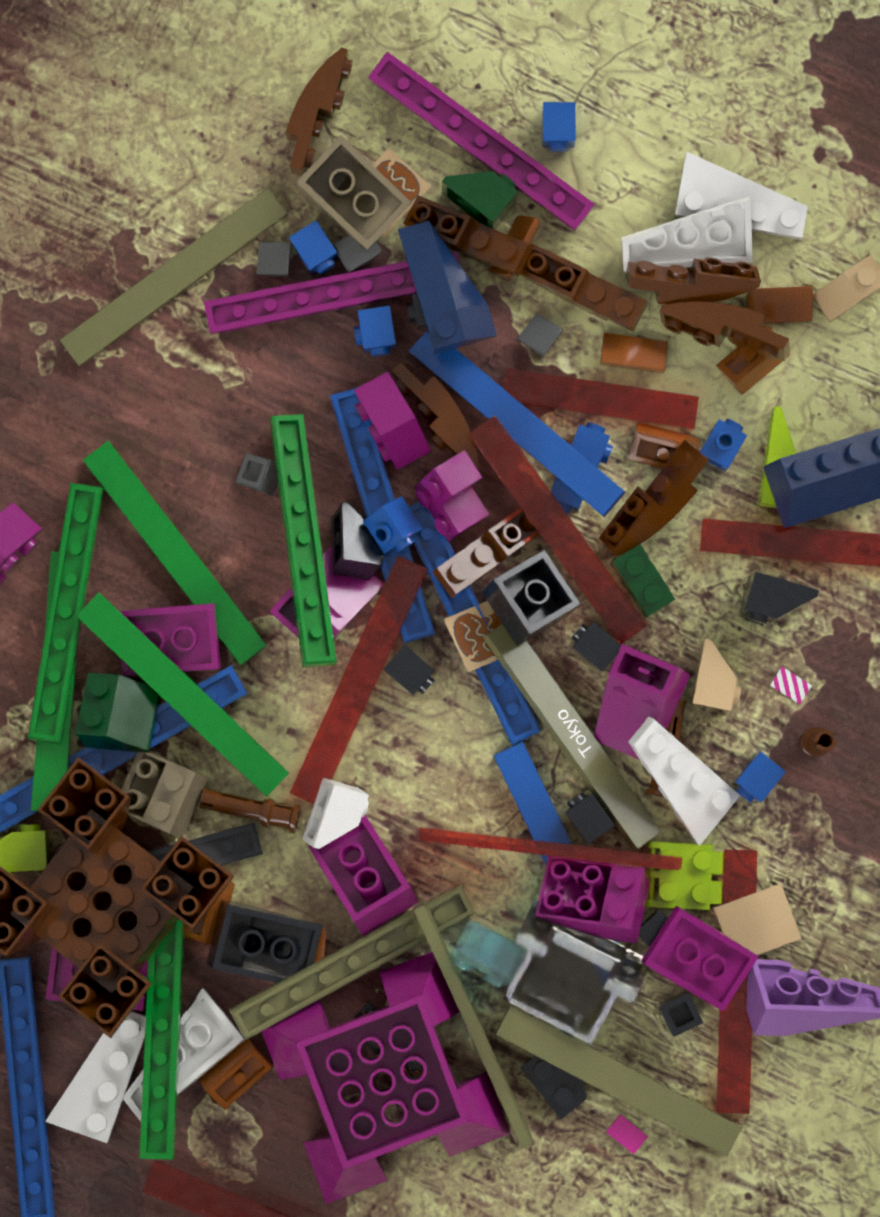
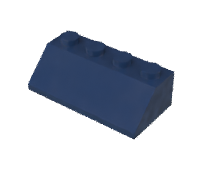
M880 428L789 455L763 466L784 529L880 499Z

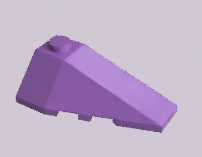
M757 959L748 973L746 1011L754 1035H793L880 1018V988L843 977L838 979V981L821 977V971L810 969L808 973L791 968V963L782 960Z

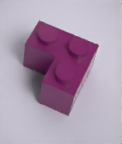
M388 371L354 390L359 400L354 406L363 422L368 419L370 420L372 426L368 427V430L385 462L391 459L398 470L431 452L416 417Z
M465 450L435 467L414 487L419 503L428 509L434 518V525L437 531L444 535L448 542L478 525L490 515L472 488L483 477Z
M14 503L0 512V586L7 578L4 572L7 573L19 560L18 556L22 554L26 557L37 546L38 542L35 541V538L42 529Z

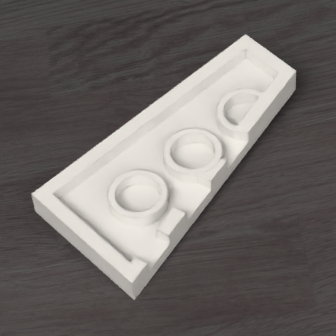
M686 152L674 217L683 218L749 196L751 199L752 231L801 240L808 206Z
M748 196L621 237L623 272H626L628 262L637 263L639 261H648L656 266L669 267L671 265H680L685 268L692 267L694 258L703 260L704 258L711 257L721 262L734 264L739 261L753 262L750 197Z
M648 717L628 742L647 772L652 775L658 784V789L671 804L679 821L684 824L692 841L700 846L740 795L655 719Z
M205 988L200 991L196 997L197 999L180 1018L177 1096L245 1040L240 1031ZM143 1070L122 1097L140 1121L142 1113Z
M131 1011L112 1038H109L104 1033L102 1034L45 1122L104 1143L109 1142L123 1102L122 1097L127 1091L145 1039L146 1015Z

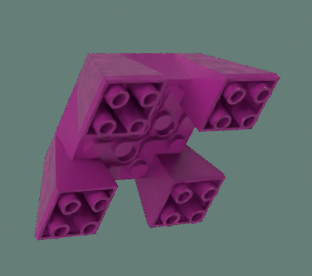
M433 951L380 971L389 1006L330 1027L319 999L262 1031L280 1080L308 1075L329 1130L327 1133L303 1141L326 1204L388 1181L379 1156L438 1134L449 1157L511 1134L487 1071L455 1083L434 1026L458 1014L460 1011ZM371 1040L379 1044L381 1051L378 1056L368 1058L362 1053L361 1046L366 1041ZM411 1060L419 1061L423 1065V1073L418 1077L408 1076L404 1070L407 1062ZM379 1072L388 1073L392 1078V1084L387 1089H379L375 1086L373 1077ZM348 1084L358 1086L361 1091L360 1098L355 1101L345 1099L342 1094L343 1087ZM390 1104L400 1105L404 1110L403 1117L399 1120H390L385 1114L386 1107Z

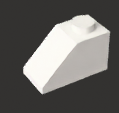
M323 778L302 840L312 847L320 849L358 827L361 818L367 813L369 794L358 787Z

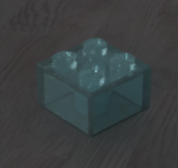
M468 917L450 955L455 957L453 964L470 973L473 968H476L484 973L482 976L483 980L501 988L503 983L510 986L528 950L526 947Z

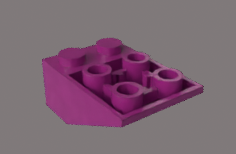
M331 546L322 556L333 637L335 640L382 589L384 584L374 575L370 580L332 574ZM291 587L269 612L298 638Z
M622 644L608 674L594 734L596 740L603 745L640 760L628 741L648 717L655 719L667 730L690 674L679 667Z
M549 855L535 917L600 938L637 944L650 881L645 869L641 867Z

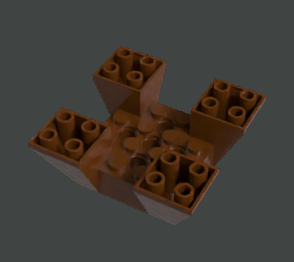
M78 757L37 809L68 833L70 837L31 887L0 866V952L4 956L9 957L40 939L48 943L79 968L58 998L109 1038H112L152 985L140 972L143 965L179 919L194 930L234 876L182 836L162 862L124 834L131 797ZM125 869H131V880L126 884H120V873ZM85 875V887L80 891H75L73 887L75 879ZM105 895H110L112 898L111 906L107 910L100 911V899ZM135 914L137 916L136 927L126 931L124 928L125 919ZM90 921L91 932L86 937H80V925L83 922Z

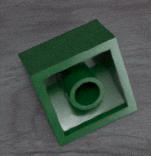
M492 171L446 176L442 181V194L478 223L492 229H496L515 206L518 191L514 189L516 184L503 173L497 176Z
M88 673L75 734L87 748L149 753L160 695L150 686L121 675Z

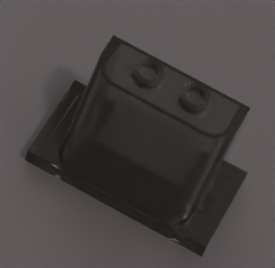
M534 900L514 943L528 950L503 999L525 1010L529 1015L554 1025L558 1030L592 1044L617 996L633 1004L645 978L648 966L641 962L642 955L612 940L536 918L535 913L538 902Z

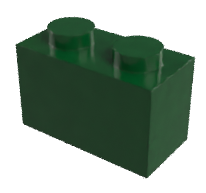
M641 544L612 561V567L645 619L675 600Z

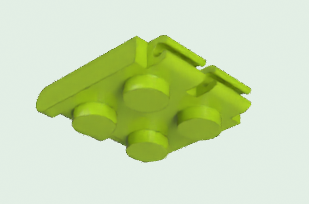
M647 842V848H650L649 871L646 870V874L649 877L650 886L645 907L675 908L677 905L682 909L710 910V904H722L723 881H713L711 877L712 874L723 875L724 852L713 851L712 844H701L699 846L693 843ZM657 848H660L659 871H656ZM655 878H659L658 900H654Z

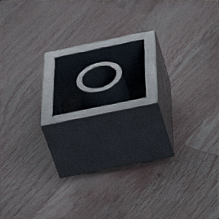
M545 550L495 578L482 591V594L517 647L565 619L580 605V602Z

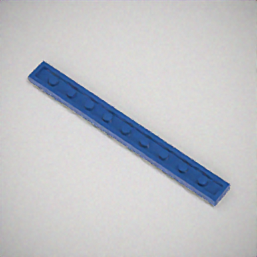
M232 665L197 684L221 708L248 694ZM167 702L158 706L150 749L191 726ZM85 747L69 756V768L79 757L103 776L135 758L138 752ZM34 776L0 795V833L38 813L31 811Z

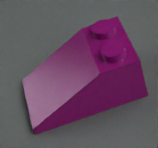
M366 815L361 818L358 827L318 849L311 845L308 846L362 936L418 903L410 885Z

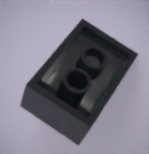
M222 899L206 963L212 969L278 983L314 963L323 925Z

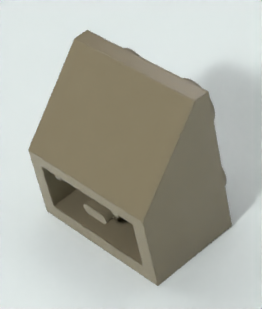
M138 752L121 789L131 797L127 815L169 834L183 837L209 777L153 753Z

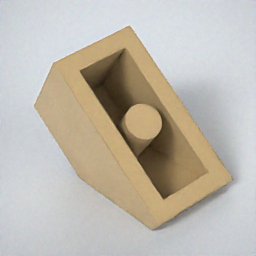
M869 255L813 294L814 300L829 322H832L880 290V268L873 257Z
M704 639L701 645L690 704L729 712L732 710V705L738 706L741 687L736 686L737 677L712 640Z

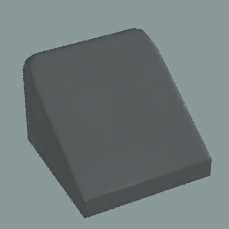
M350 235L333 244L348 273L373 262L382 253L376 241L366 250Z
M260 242L256 275L289 278L292 244L286 242Z
M536 313L517 340L544 358L561 335L563 329Z
M246 453L235 483L273 496L278 484L276 464L272 460Z

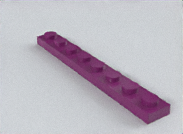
M386 52L368 76L369 81L498 176L503 173L516 184L515 188L574 232L593 209L595 204L389 52Z
M458 251L451 252L461 266ZM407 261L204 301L209 331L213 335L415 294L416 291Z

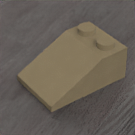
M341 135L295 184V187L318 209L366 250L412 203Z

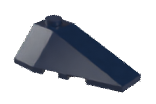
M430 221L398 229L434 355L497 337L488 304Z

